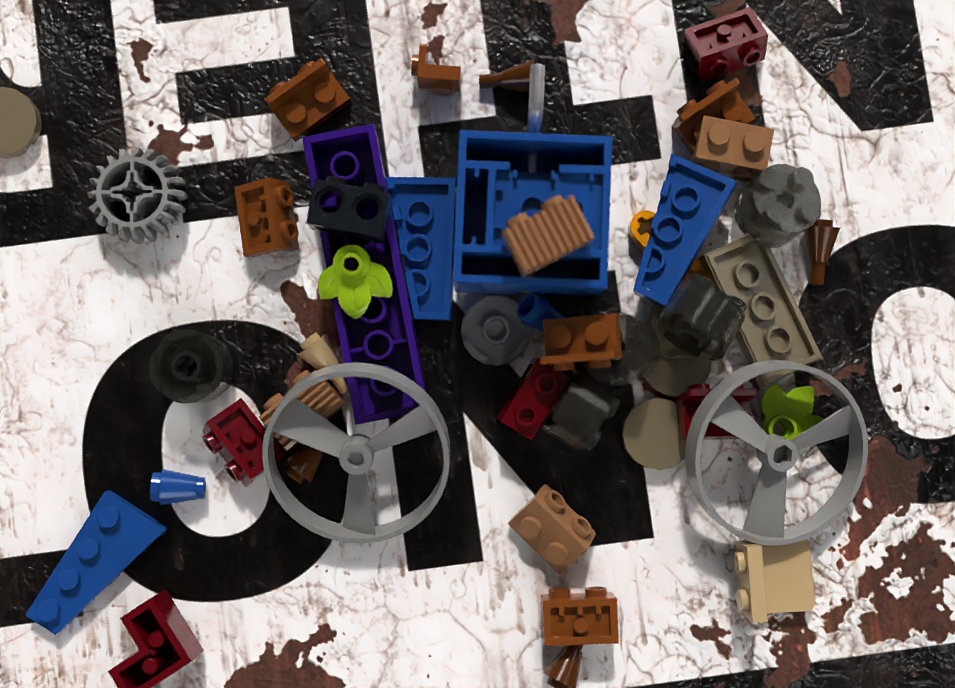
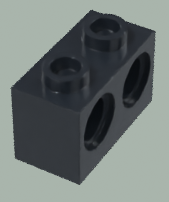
M327 176L326 181L315 179L306 224L312 230L384 244L393 200L390 193L385 192L383 186L372 183H364L363 188L348 185V180L335 176ZM331 197L341 198V206L336 212L328 213L324 211L326 200ZM375 204L379 207L376 217L370 220L360 218V211L363 206Z

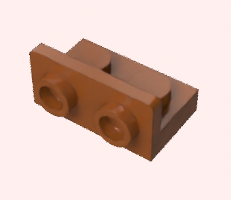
M323 58L303 65L299 69L297 76L288 82L283 81L276 84L264 99L294 142H297L352 103L349 96L330 72Z
M737 78L727 84L724 80L719 81L705 92L708 97L698 103L692 99L676 111L679 116L672 124V128L691 156L694 154L700 119L703 115L750 124L756 119L736 90L741 84Z
M267 177L234 187L244 257L253 258L281 250L290 252L299 250V231L295 222L293 208L294 196L289 182Z
M617 313L543 320L545 356L540 357V364H552V371L575 370L574 362L588 361L589 368L611 367V359H622L619 314Z
M586 587L585 593H571L569 588L549 589V594L541 595L544 646L619 644L617 598L612 592H607L606 587Z

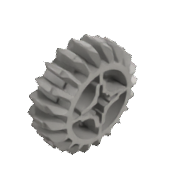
M133 147L131 155L125 149H119L118 160L111 155L106 156L109 165L106 168L100 165L96 166L97 171L101 175L99 179H89L90 183L96 186V190L87 193L90 199L96 201L89 209L92 213L99 214L95 220L97 224L102 227L106 226L105 231L109 235L115 236L118 234L119 240L128 242L132 238L133 242L137 244H142L145 237L151 242L157 241V231L165 236L169 235V229L166 225L169 222L175 226L179 225V221L174 215L176 212L184 213L186 211L185 207L178 204V202L188 198L187 193L179 190L186 183L183 178L176 177L179 174L178 167L174 164L169 165L170 160L166 156L160 155L157 157V153L152 149H147L144 153L139 147ZM146 170L157 173L162 184V190L150 186L149 179L146 177ZM126 177L124 183L118 186L120 182ZM115 202L126 205V213L130 214V222H125L120 218L115 208ZM159 205L155 212L149 216L151 209Z

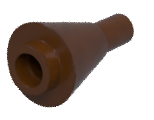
M536 59L501 71V73L479 75L480 89L502 87L507 90L529 93L530 66L537 64Z
M811 219V226H803L809 261H811L809 284L824 285L826 262L830 258L840 231L839 227H833L834 220Z
M303 444L282 461L287 465L284 472L300 484L305 479L312 482L324 452Z
M565 645L543 672L549 676L546 682L548 685L554 688L577 687L582 658L581 650L584 645Z

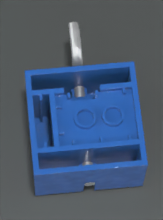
M532 64L530 66L526 133L460 130L453 268L455 293L519 295L521 292L535 293L536 295L543 294L547 297L596 299L607 289L612 136L541 134L545 66L542 64ZM561 195L563 199H566L573 195L595 238L590 244L522 278L501 237L502 231L507 228L505 223L521 213L526 212L528 217L542 211L540 205L554 196Z

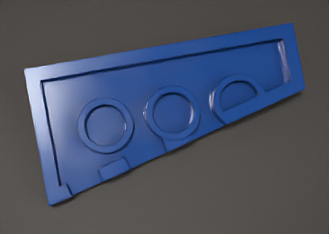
M672 153L668 164L667 176L660 192V201L656 215L654 214L649 240L647 246H645L633 288L635 295L666 310L737 187V181Z
M386 177L388 189L393 200L392 210L397 224L400 239L399 246L404 260L405 276L414 319L452 321L457 179Z
M111 490L105 491L25 616L54 635L60 633L169 528Z

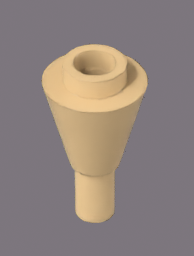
M315 332L299 344L303 351L298 356L315 369L320 370L339 364L327 333L320 337ZM347 377L330 379L341 394L349 390Z

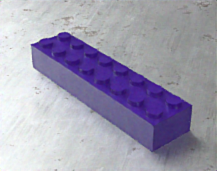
M374 123L302 137L312 190L315 179L326 181L327 176H335L348 180V185L363 188L364 183H372L383 186L385 192L389 193L379 137ZM331 197L326 200L324 211L328 213L336 212L341 206V198ZM375 204L363 206L360 211V218L364 220L373 219L378 214L379 207ZM392 207L384 244L320 232L326 268L333 265L334 255L341 247L348 244H356L368 252L372 262L383 265L386 268L393 285L391 297L371 296L367 310L358 319L350 317L343 311L337 297L332 299L344 363H369L392 369L414 381L427 393ZM348 257L345 259V266L349 270H355L359 267V262L354 257ZM347 377L355 425L405 416L420 405L411 396L388 383L366 377Z

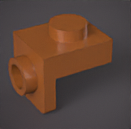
M420 43L419 55L413 54L411 63V76L417 77L419 89H429L432 93L438 95H450L452 91L460 92L461 67L428 64L427 44Z

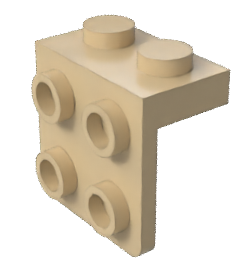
M807 539L779 546L756 544L746 540L735 541L736 552L733 554V564L739 582V589L736 591V602L738 610L752 623L768 622L767 614L811 611L814 608L810 543Z

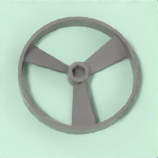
M786 360L761 361L744 366L726 376L711 389L699 405L692 419L686 439L685 466L687 477L700 506L714 521L732 534L746 541L762 545L779 546L793 544L822 532L848 508L864 477L868 457V437L863 415L855 399L831 375L797 362ZM784 369L802 370L822 381L836 396L842 408L792 440H788L776 434L767 435L730 393L744 382L766 372ZM710 421L755 447L756 456L762 463L743 529L728 524L717 513L704 488L700 458L704 435ZM849 434V452L846 467L832 496L811 517L795 526L784 529L787 471L796 464L798 450Z
M357 362L336 364L317 370L301 379L284 395L267 425L263 440L262 459L265 476L273 495L282 508L295 521L320 536L336 541L358 544L380 542L399 536L419 524L433 510L447 482L451 450L445 420L433 399L418 384L392 369ZM366 377L388 383L402 390L420 405L370 439L362 434L347 435L295 396L308 387L329 379ZM437 430L442 443L444 465L434 490L418 508L406 516L386 524L374 525L366 472L372 466L375 452ZM274 432L339 458L341 467L349 473L343 524L317 515L293 496L281 478L276 465L273 448Z

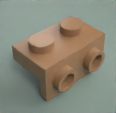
M703 115L700 119L694 154L691 156L690 161L716 173L732 174V178L735 180L751 182L767 171L774 129Z
M544 484L535 496L514 514L507 523L558 574L563 572L588 550L596 535L590 523L584 517L579 516L566 504L562 495L552 490L547 484Z

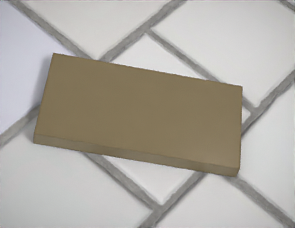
M762 230L699 257V261L749 365L768 360H786L808 366L823 358ZM798 370L770 371L755 376V379L760 388Z

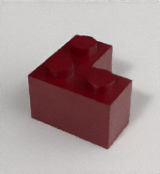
M166 589L120 618L139 650L110 669L108 673L118 688H152L192 662L204 651Z

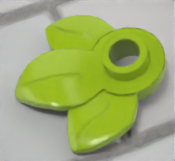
M348 244L341 247L335 253L333 265L322 271L318 280V292L320 299H333L337 297L343 311L350 317L358 319L367 310L371 296L389 298L393 293V285L390 275L383 265L372 262L368 252L363 247L356 244ZM348 257L356 258L359 262V267L355 270H349L345 266V259Z
M772 384L767 388L761 399V409L765 417L761 428L767 435L775 434L773 431L774 425L781 423L784 431L780 436L792 440L824 420L819 416L811 415L814 404L813 387H796L789 390L786 394L776 384Z

